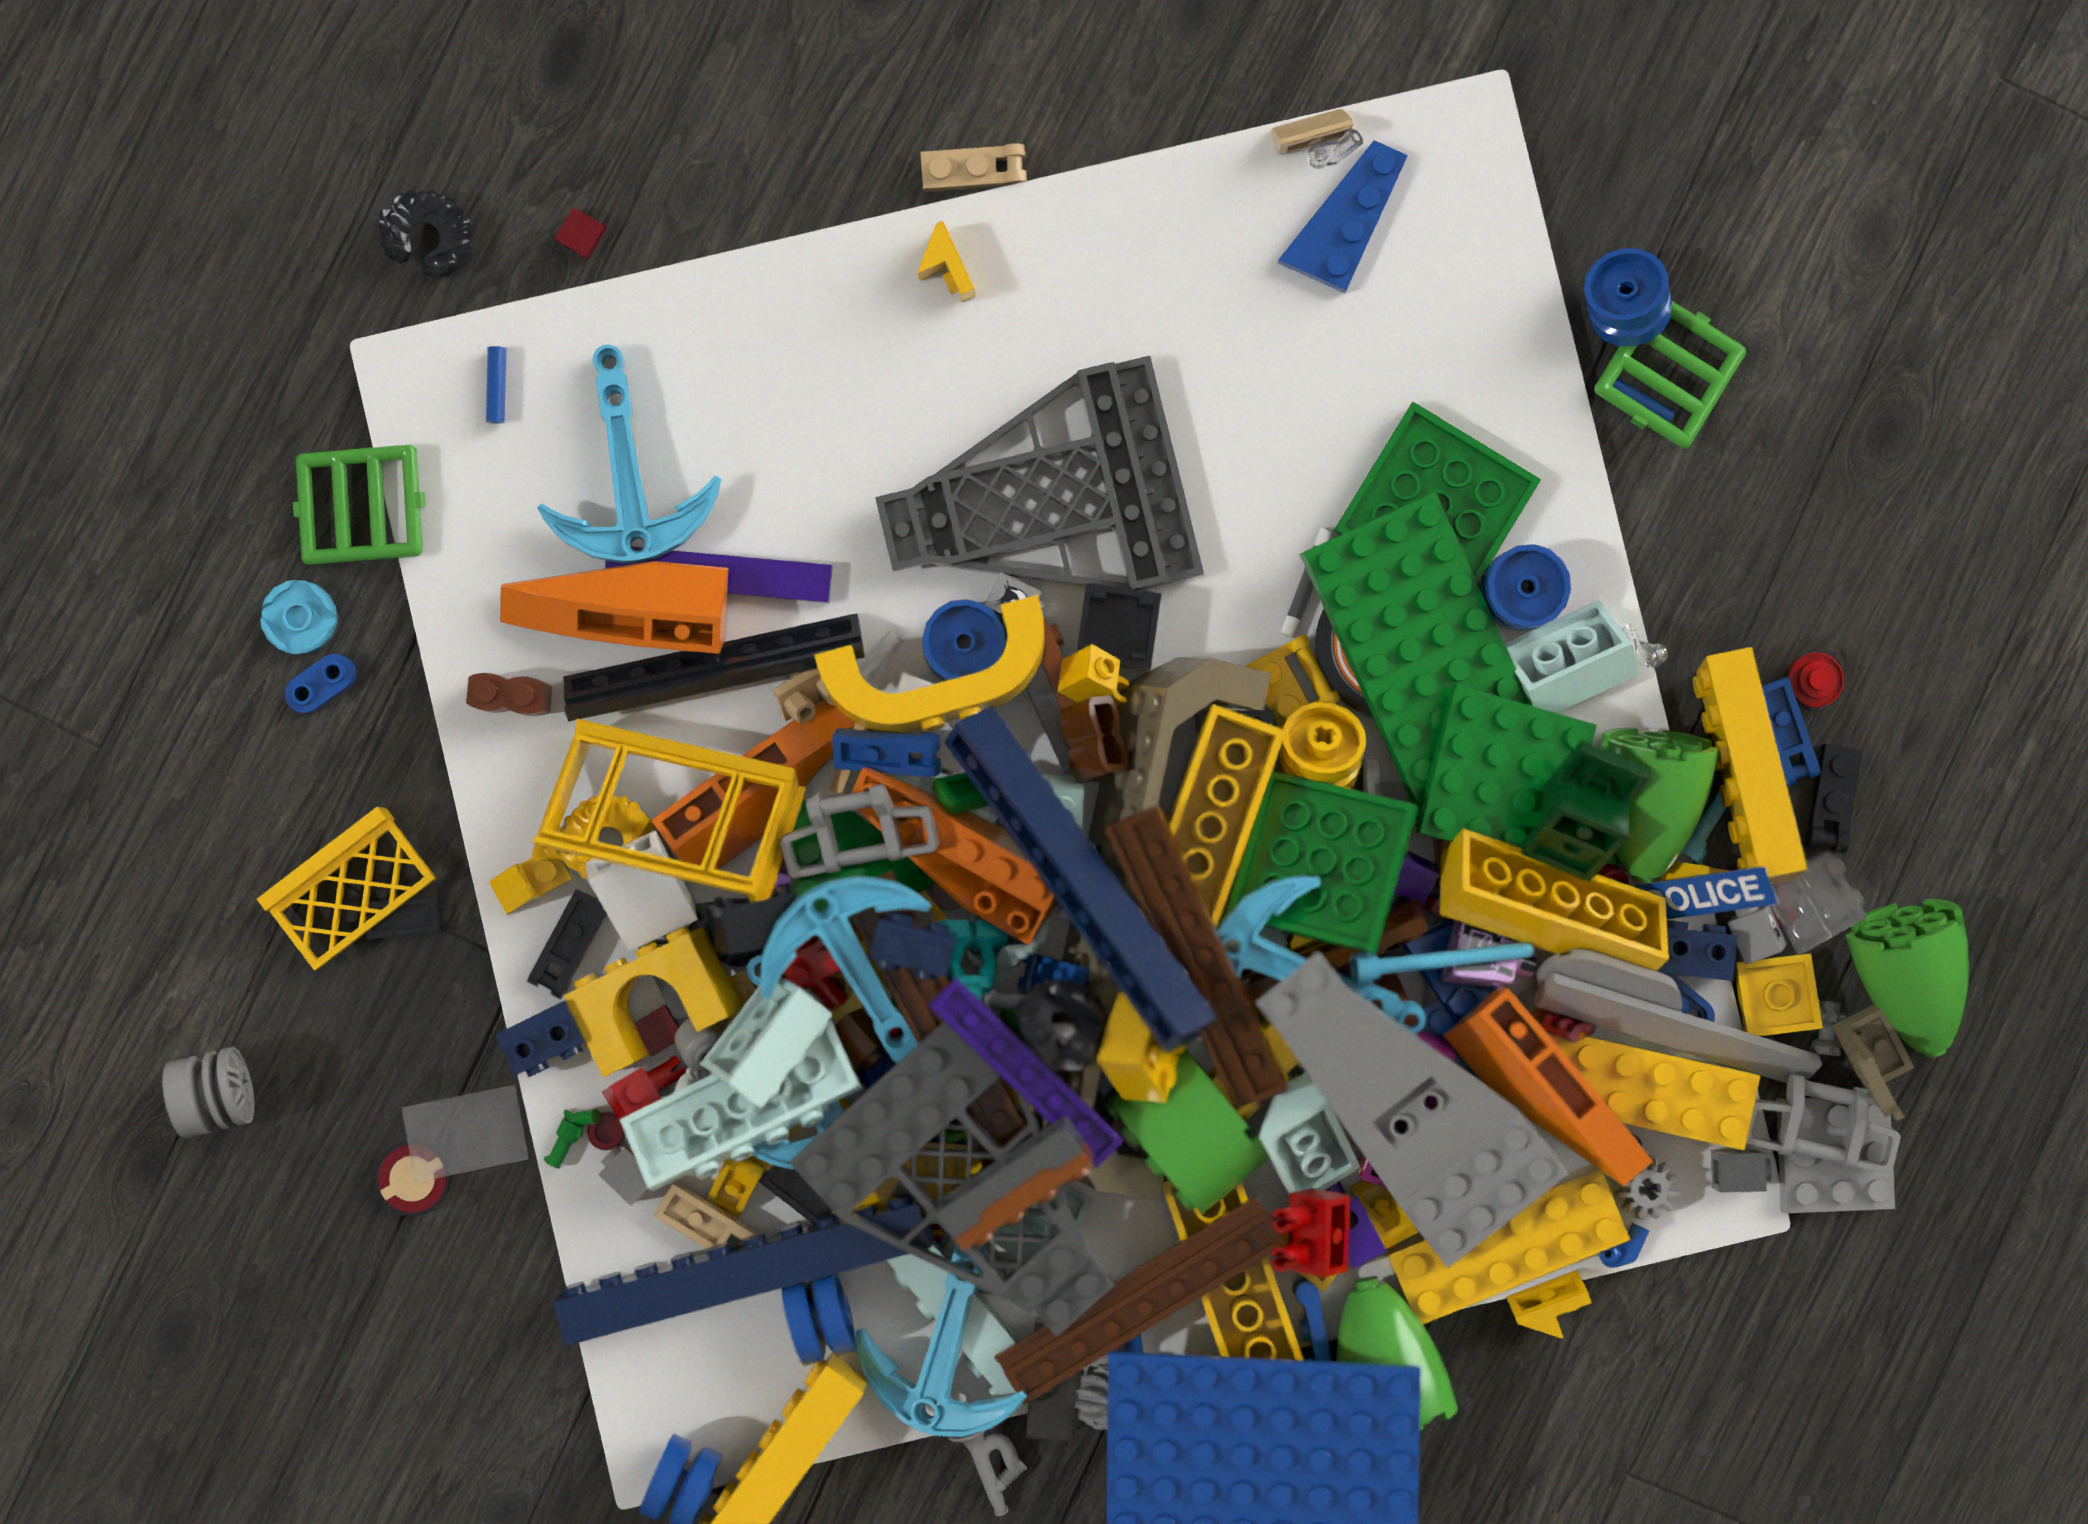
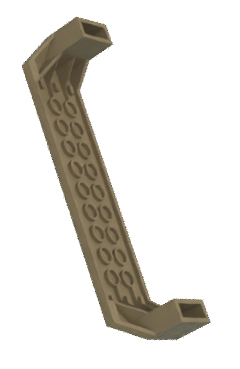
M1177 657L1130 680L1129 686L1120 690L1119 694L1127 699V703L1117 707L1120 718L1119 733L1125 742L1128 752V770L1101 779L1088 839L1095 844L1101 845V858L1109 869L1117 875L1121 886L1133 902L1137 903V897L1105 828L1112 823L1119 822L1126 817L1158 804L1174 728L1209 704L1231 709L1263 711L1271 673L1212 658ZM1070 921L1062 960L1089 968L1086 987L1092 991L1094 996L1100 997L1106 1009V1018L1109 1021L1117 997L1118 985L1076 926ZM1065 1012L1053 1014L1051 1023L1071 1025L1078 1031L1077 1023L1070 1014ZM1054 1039L1062 1054L1063 1042ZM1098 1057L1093 1058L1091 1063L1085 1064L1080 1070L1053 1071L1093 1109L1101 1072V1066L1097 1061ZM1033 1110L1041 1131L1051 1125L1038 1111ZM1118 1146L1098 1168L1090 1165V1171L1078 1182L1097 1191L1159 1201L1164 1175L1159 1178L1148 1166L1145 1159L1150 1155L1141 1151L1135 1153L1131 1148Z

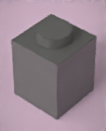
M1756 1149L1711 1150L1713 1189L1719 1192H1767L1766 1182L1771 1181L1772 1168L1770 1160L1766 1159V1153Z

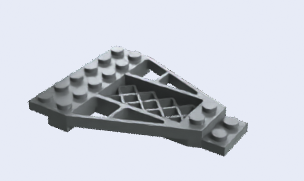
M1150 355L1116 364L1110 362L1077 370L1076 374L934 475L928 476L913 488L875 497L893 572L930 563L931 565L1000 574L1002 572L1009 576L1086 586V583L1133 590H1144L1204 575ZM1078 386L1081 390L1091 437L1042 448L1039 443L1033 415L1072 387ZM1024 421L1028 422L1034 445L1033 451L965 467L969 460ZM1095 448L1097 457L1085 450ZM1077 453L1096 464L1086 482L1067 471ZM1071 454L1063 468L1049 460ZM1041 462L1059 472L1049 491L1030 480ZM1034 463L1026 477L1012 469ZM1099 468L1106 494L1090 485ZM1004 471L1022 481L1013 499L994 489ZM997 472L989 486L975 478ZM1063 476L1082 486L1072 505L1053 494ZM967 480L986 490L976 508L957 498ZM960 481L952 494L949 483ZM1027 485L1046 495L1035 513L1017 503ZM1086 489L1105 500L1095 518L1076 508ZM990 494L1009 504L999 522L980 512ZM1049 499L1068 509L1058 527L1039 516ZM954 503L972 513L962 531ZM1109 504L1112 517L1099 520ZM1013 507L1032 518L1021 536L1003 526ZM1072 512L1089 521V523L1063 529ZM976 516L995 527L985 545L966 535ZM1036 521L1053 531L1026 538ZM1106 529L1113 530L1117 536L1127 581L1121 583L1072 576L1064 545L1065 541ZM999 530L1016 539V541L989 547ZM963 539L978 547L979 550L966 552ZM1054 543L1059 547L1065 574L993 565L988 563V559Z
M943 1021L795 1155L789 1164L842 1221L1029 1312L1033 1310L1058 1337L1115 1285L1113 1279L1088 1253L1062 1185L1057 1188L1058 1192L1056 1193L1059 1203L1058 1208L1049 1200L1044 1204L1036 1202L1040 1208L1025 1209V1215L1047 1216L1046 1236L1023 1234V1216L1019 1220V1234L996 1233V1229L993 1231L994 1235L990 1239V1259L979 1247L976 1248L974 1245L964 1250L983 1271V1276L911 1241L931 1222L939 1223L949 1234L935 1215L938 1202L920 1182L938 1183L939 1201L943 1198V1183L964 1184L971 1179L972 1157L993 1158L995 1163L1008 1154L1029 1133H1032L1034 1136L1041 1131L1032 1106L1018 1092L1017 1094L1028 1124L1005 1145H999L966 1109L1000 1075ZM957 1117L962 1123L950 1121ZM946 1129L968 1130L967 1150L945 1149ZM941 1131L940 1149L922 1148ZM973 1135L988 1151L972 1150ZM917 1155L940 1156L939 1176L917 1175ZM945 1156L967 1157L966 1177L944 1176ZM912 1157V1170L910 1172L903 1164ZM889 1177L899 1179L927 1210V1215L903 1237L853 1212L855 1207ZM1051 1220L1059 1228L1052 1235ZM996 1241L1018 1242L1017 1261L995 1260ZM1023 1242L1042 1243L1022 1261ZM999 1268H1011L1013 1270L1005 1276Z

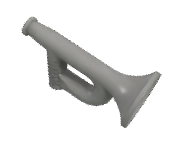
M986 1430L965 1437L948 1436L949 1440L960 1442L968 1448L989 1501L994 1508L995 1516L1005 1515L1009 1509L1005 1505L1002 1492L1012 1481H1015V1478L1017 1479L1023 1471L1028 1469L1018 1458L1011 1440L1002 1434H990L984 1437ZM995 1449L1001 1452L1007 1468L998 1477L995 1475L989 1460L990 1452Z

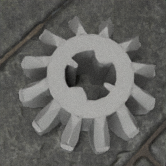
M1649 1155L1653 1162L1625 1186L1613 1179L1614 1183L1623 1186L1622 1189L1614 1192L1616 1199H1626L1621 1208L1627 1213L1634 1210L1635 1217L1641 1220L1646 1216L1647 1211L1651 1218L1658 1219L1660 1215L1659 1206L1668 1212L1672 1210L1671 1204L1666 1201L1667 1197L1678 1198L1679 1192L1669 1188V1186L1679 1181L1676 1175H1667L1671 1165L1667 1162H1662L1658 1165L1657 1157L1654 1155ZM1645 1179L1653 1183V1188H1648L1651 1191L1648 1195L1639 1191V1186L1644 1187V1184L1641 1182Z
M1107 1363L1105 1365L1089 1366L1087 1375L1080 1377V1389L1075 1390L1079 1394L1078 1400L1075 1403V1407L1080 1409L1079 1419L1085 1421L1087 1425L1093 1426L1094 1429L1103 1431L1107 1429L1108 1422Z

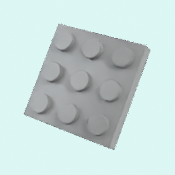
M1868 1095V1120L1892 1128L1891 1115L1885 1118L1880 1108L1876 1106L1873 1098ZM1805 1097L1804 1111L1797 1139L1842 1148L1850 1118L1849 1105L1815 1097ZM1776 1098V1101L1786 1102V1098ZM1776 1111L1778 1138L1785 1113L1782 1111ZM1866 1129L1859 1159L1881 1162L1885 1156L1889 1137ZM1793 1153L1791 1156L1778 1154L1781 1212L1895 1209L1894 1170L1890 1173H1882L1861 1168L1849 1169L1841 1167L1840 1163L1796 1153Z

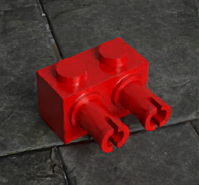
M848 917L847 919L862 945L863 938L856 925ZM813 935L795 949L796 957L782 973L781 977L802 990L810 988L825 1008L831 1011L834 1009V1006L837 1008L843 1004L847 995L830 975L835 972H840L843 976L844 974L818 935Z
M675 1055L671 1056L670 1059L649 1072L640 1067L602 1091L603 1096L620 1124V1119L661 1100L659 1092L679 1080L686 1073L684 1066L674 1072L671 1071L673 1067L681 1063L678 1057Z
M1316 1188L1290 1193L1288 1207L1277 1208L1272 1214V1217H1280V1219L1272 1221L1273 1228L1279 1233L1288 1232L1287 1246L1275 1247L1271 1252V1256H1279L1278 1258L1271 1259L1272 1267L1278 1272L1292 1270L1324 1278L1348 1272L1350 1195Z

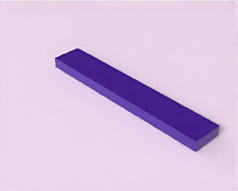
M631 547L634 551L643 549L641 547ZM674 550L657 559L645 561L729 568L727 594L819 603H829L832 565ZM606 561V563H605V568L618 567V566L631 565V564H638V563L622 564V563H616V562Z
M956 977L928 1004L948 1026L1050 1124L1066 1115L1083 1138V1142H1086L1092 1150V1165L1098 1168L1124 1141Z

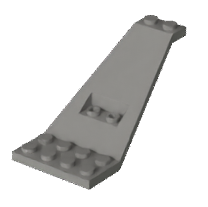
M1315 953L1256 1002L1281 1034L1398 1205L1447 1268L1451 1267L1571 1173L1520 1109L1346 986L1320 953ZM1429 1095H1434L1439 1101V1105L1435 1110L1428 1108L1426 1105V1099ZM1399 1119H1404L1409 1125V1129L1405 1134L1400 1133L1396 1128V1123Z

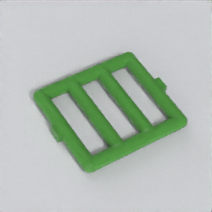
M1672 301L1671 318L1728 354L1720 369L1716 370L1661 334L1646 343L1710 383L1701 400H1698L1632 358L1631 355L1637 346H1619L1596 383L1594 390L1598 396L1632 417L1630 422L1637 427L1643 429L1647 426L1680 448L1685 449L1690 447L1746 355V349L1737 341L1708 324L1711 319L1698 311L1694 315ZM1621 371H1626L1692 413L1683 430L1614 388L1613 384Z
M413 445L302 453L296 457L298 502H293L294 517L299 518L301 558L305 564L355 562L417 557L421 555L423 544L420 508H425V493L419 492L417 450ZM402 460L407 542L387 544L382 462ZM367 463L371 545L352 547L347 465ZM331 466L336 548L316 549L311 468Z

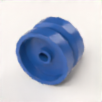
M1622 248L1606 253L1593 263L1588 271L1584 284L1588 314L1593 330L1604 341L1616 346L1634 347L1644 344L1662 333L1670 321L1672 300L1669 291V279L1664 264L1654 254L1636 248Z
M1535 544L1518 545L1502 553L1491 562L1482 577L1480 590L1494 621L1498 625L1513 631L1534 630L1556 619L1567 606L1571 593L1570 573L1563 560L1552 550ZM1526 581L1529 584L1527 590L1531 591V594H1526L1521 590L1522 582Z
M968 599L950 601L936 609L926 622L922 637L924 659L932 673L942 681L967 676L990 668L1001 658L1006 645L1004 627L996 613L983 603ZM958 637L963 640L969 637L971 639L970 647L967 649L959 648L956 642Z
M838 1274L814 1279L812 1283L814 1298L806 1282L781 1288L787 1324L796 1353L803 1366L823 1361L826 1353L825 1339L830 1350L837 1357L857 1350L852 1312Z
M673 1433L648 1486L639 1509V1514L657 1521L664 1515L670 1500L676 1503L669 1518L670 1524H693L698 1512L702 1513L714 1486L716 1478L713 1477L722 1454L704 1447L697 1453L692 1466H686L692 1450L691 1440Z

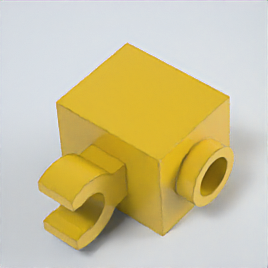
M1091 644L1062 659L1057 692L1077 703L1090 697L1110 695L1116 706L1119 707L1127 703V699L1121 696L1118 691L1128 687L1129 681L1123 676L1118 675L1119 659Z

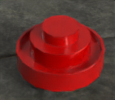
M1809 653L1798 657L1790 665L1786 677H1789L1797 703L1805 707L1819 708L1831 704L1839 697L1844 687V674L1841 666L1833 657L1824 653Z

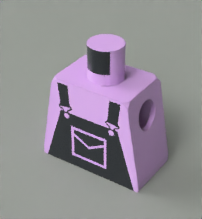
M1455 920L1452 933H1450L1447 951L1521 943V941ZM1532 955L1528 958L1443 967L1440 981L1497 989L1500 985L1507 986L1511 984L1515 974L1530 978L1535 971L1537 958Z

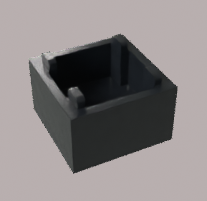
M1086 583L1077 651L1093 644L1119 659L1120 668L1150 671L1161 593Z
M775 886L771 898L750 902L749 898L732 901L731 898L722 900L720 896L714 897L715 905L706 906L714 951L731 955L764 948L776 921L797 899V894L787 892L786 887H779L776 890Z

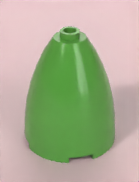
M1616 728L1602 733V749L1650 769V780L1629 803V837L1616 851L1625 872L1632 875V880L1641 883L1655 882V878L1662 877L1675 863L1688 844L1705 808L1714 778L1718 747H1711V740L1670 730H1664L1663 733L1642 731L1639 733V736L1637 728Z
M1925 899L1923 901L1924 906L1911 905L1898 908L1897 903L1857 917L1850 923L1852 930L1849 934L1845 935L1854 965L1871 1001L1883 1011L1891 1025L1895 1028L1899 1038L1915 1052L1921 1053L1925 1057L1943 1055L1946 1049L1952 1045L1960 1027L1969 983L1968 942L1960 906L1947 900Z
M1377 1276L1356 1280V1287L1349 1290L1342 1311L1338 1331L1336 1362L1421 1366L1420 1430L1424 1429L1423 1425L1433 1421V1417L1440 1415L1441 1420H1447L1455 1415L1458 1411V1406L1449 1376L1436 1346L1417 1315L1402 1296L1387 1282L1378 1281Z

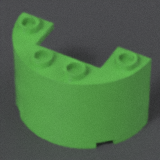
M1185 1047L1183 1054L1179 1055L1175 1068L1176 1082L1174 1087L1169 1089L1166 1103L1122 1099L1116 1088H1114L1106 1095L1108 1100L1105 1102V1105L1116 1121L1122 1119L1126 1124L1121 1131L1135 1148L1141 1144L1150 1155L1145 1161L1159 1178L1166 1174L1179 1189L1175 1195L1189 1212L1196 1208L1204 1214L1268 1161L1270 1157L1256 1132L1244 1121L1201 1068L1199 1062Z

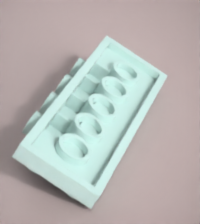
M829 1018L825 1031L811 1042L804 1052L801 1063L787 1074L780 1084L777 1095L771 1101L766 1102L762 1109L712 1074L620 1119L646 1185L649 1190L654 1191L687 1174L691 1177L697 1175L698 1179L712 1176L720 1170L719 1163L729 1158H732L734 1162L744 1160L754 1154V1146L764 1141H767L769 1145L779 1143L789 1136L788 1129L798 1124H802L803 1127H810L821 1122L824 1119L823 1112L830 1109L829 1104L862 1089L833 1022Z

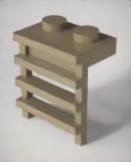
M1872 1005L1832 1025L1864 1089L1868 1090L1869 1096L1873 1098L1884 1117L1886 1118L1893 1114L1897 1121L1904 1118L1886 1082L1913 1069L1914 1066L1895 1028L1891 1025L1883 1011Z

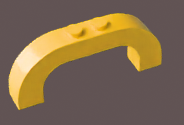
M1038 595L1000 605L1001 616L1008 637L1007 645L1001 658L984 671L903 693H885L873 688L863 679L858 669L852 645L815 655L824 687L834 705L849 719L865 728L887 733H903L923 729V732L936 731L943 728L945 722L959 718L961 721L991 706L997 708L1014 699L1028 686L1035 676L1043 657L1045 643L1044 619Z

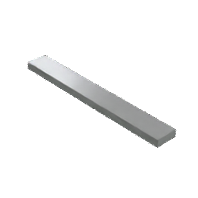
M1554 972L1534 996L1535 1007L1784 1083H1788L1791 1074L1804 1076L1805 1080L1808 1081L1822 1066L1821 1058L1818 1054Z

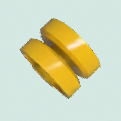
M1314 702L1299 707L1288 717L1283 727V730L1286 732L1279 749L1278 771L1351 789L1360 774L1362 758L1366 747L1365 730L1359 719L1347 708L1334 703Z

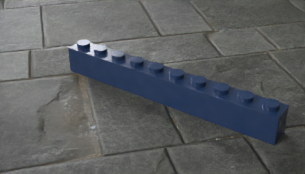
M991 706L956 722L944 743L1165 1053L1168 1054L1201 1035L1216 1018L1208 1001L1199 994L1189 980L1185 969L1173 958L1161 936L1155 933L1147 922L1140 907L1132 901L1121 886L1117 875L1103 861L1094 843L1085 836L1077 825L1073 814L1064 807L1054 793L1050 782L1041 775L1031 761L1029 753L1020 746L1010 732L1005 720L1000 718Z
M910 1193L893 1197L888 1200L889 1205L875 1208L874 1203H870L853 1209L856 1215L902 1237L927 1215V1210L916 1198H912ZM835 1213L817 1218L815 1225L802 1228L801 1223L791 1224L779 1229L780 1234L766 1238L765 1233L754 1234L744 1238V1244L729 1247V1243L717 1244L706 1249L707 1254L693 1257L692 1252L680 1254L671 1258L670 1264L657 1267L656 1262L647 1263L634 1269L635 1273L621 1276L620 1272H613L598 1279L599 1283L585 1286L584 1281L576 1282L562 1288L563 1293L556 1298L553 1305L565 1345L568 1346L910 1253L842 1221ZM931 1223L911 1241L926 1249H930L935 1241Z

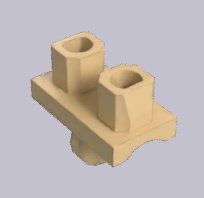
M818 668L789 674L790 679L772 690L779 705V713L785 721L794 718L800 724H804L814 717L816 713L815 704L825 700L829 705H834L824 687Z

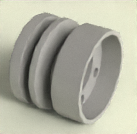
M234 1046L221 1049L219 1053L216 1051L205 1053L202 1062L196 1056L166 1063L162 1079L165 1104L173 1127L183 1139L213 1132L216 1124L222 1129H228L233 1127L234 1123L240 1126L252 1122L255 1101L251 1077L244 1058Z

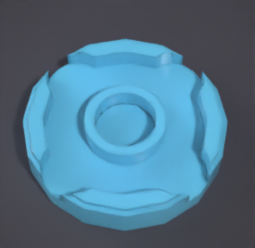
M304 580L286 581L274 587L266 596L262 605L261 628L267 640L279 650L295 655L311 654L324 647L334 634L337 625V609L330 594L319 585Z

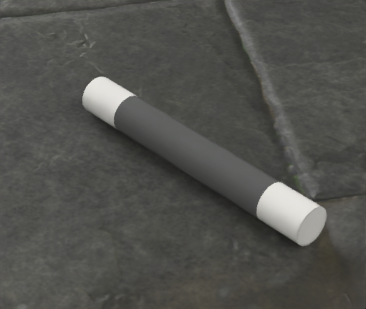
M1320 528L1313 547L1331 540L1334 533ZM1306 568L1280 632L1290 638H1294L1314 587Z

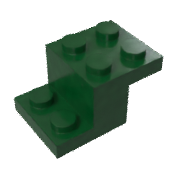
M1581 740L1542 787L1541 821L1522 842L1521 854L1590 882L1629 837V803L1650 780V769Z

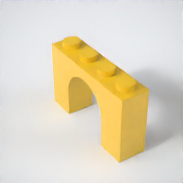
M687 926L674 931L666 936L669 943L658 948L657 943L653 942L635 951L637 959L627 963L625 957L604 967L607 974L596 978L594 973L573 982L576 989L563 995L603 1078L649 1056L633 1022L629 1008L632 987L642 975L659 977L675 989L696 1032L742 1009L703 927L692 932L689 931Z

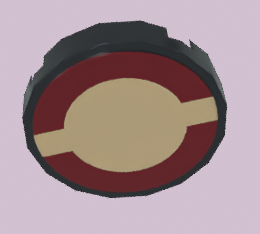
M408 1140L394 1145L381 1157L375 1173V1186L379 1198L389 1209L407 1216H419L434 1210L445 1200L450 1189V1182H452V1170L448 1158L437 1146L420 1140Z

